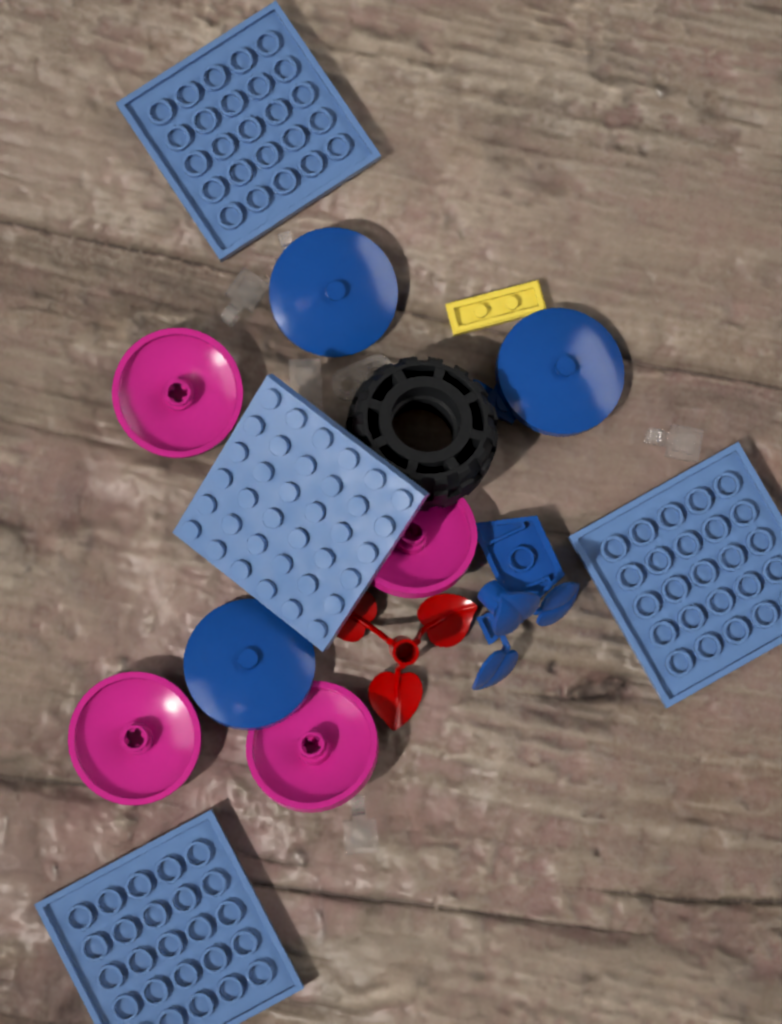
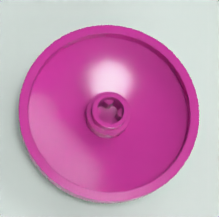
M166 328L144 336L134 343L123 355L113 378L112 401L120 425L137 445L158 456L183 459L210 451L230 434L237 423L242 409L243 385L236 362L227 349L217 340L193 329Z
M462 497L458 499L456 504L445 508L436 506L430 507L429 511H418L371 585L397 597L425 598L439 594L456 584L466 573L472 562L478 539L474 514L466 500Z
M146 672L119 673L98 682L77 704L68 730L69 754L78 776L97 795L111 802L123 805L149 804L161 800L179 789L193 772L199 759L202 745V730L199 716L188 696L173 682Z
M324 681L313 682L306 700L289 718L269 728L248 730L246 739L247 763L260 789L280 806L305 813L331 810L351 800L369 781L379 754L377 728L365 704L346 688Z

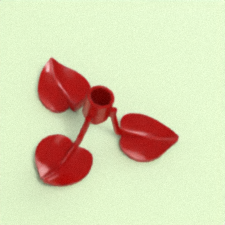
M366 590L338 633V638L348 642H356L363 637L367 628L389 644V653L398 663L395 673L383 671L377 674L368 687V699L373 710L391 730L395 731L402 727L413 716L422 699L423 687L418 675L413 672L401 673V670L418 659L419 648L417 645L421 643L423 634L427 632L430 642L439 647L447 648L458 644L468 633L473 616L477 610V605L473 601L450 593L430 596L421 603L417 610V617L424 626L419 629L415 638L411 639L408 636L400 635L392 639L370 623L377 615V604L375 598Z

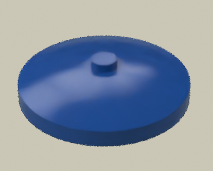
M322 228L300 236L282 252L270 276L269 304L277 326L295 346L316 356L327 358L346 357L359 353L374 344L389 327L397 307V279L388 257L372 240L349 229Z
M550 308L526 316L510 330L497 354L495 365L496 383L505 406L523 425L544 435L555 437L575 436L596 427L613 411L620 399L624 385V363L619 347L612 335L592 317L572 309Z
M241 599L223 604L211 611L199 622L186 645L183 667L188 690L198 707L207 716L229 728L261 730L286 720L304 703L314 682L316 659L314 647L310 641L257 599Z

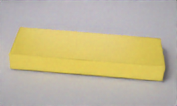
M539 280L447 303L445 308L454 337L523 319L534 312L546 309Z

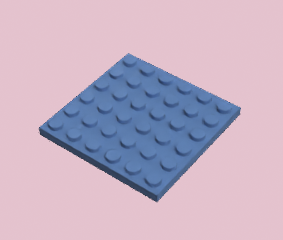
M277 1L269 4L116 102L118 109L220 262L225 261L381 160V154Z
M269 374L265 377L172 533L324 652L330 647L430 493L274 374Z
M739 442L568 537L665 708L671 707L782 644V515Z
M213 809L34 904L94 1024H240L305 987Z

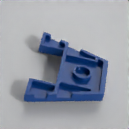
M537 515L476 523L477 542H479L496 580L507 592H533L541 599L565 576ZM488 612L477 617V621L490 645L500 637L493 632V622L488 617L490 613Z

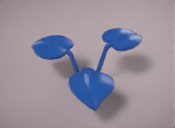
M496 580L485 584L479 591L477 598L490 611L488 617L493 622V632L500 637L503 647L502 650L493 652L482 664L472 689L475 691L493 686L507 677L518 661V653L515 650H510L511 647L506 635L515 631L524 620L533 614L538 615L536 623L539 626H548L559 621L573 606L580 584L578 582H565L554 587L544 597L540 607H538L540 597L536 593L525 591L507 592Z

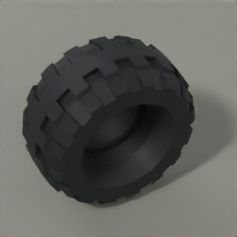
M417 357L401 358L397 364H385L375 370L373 375L367 381L364 380L356 391L349 407L345 429L430 493L419 511H429L430 507L436 506L445 508L456 504L458 499L463 496H468L487 473L496 452L499 436L497 433L498 418L496 410L487 399L488 393L478 381L473 382L468 377L469 373L457 365L454 368L442 363L443 359L428 357V360H418ZM411 409H423L433 412L448 425L452 434V442L447 447L432 452L412 449L397 437L392 427V420L398 414Z

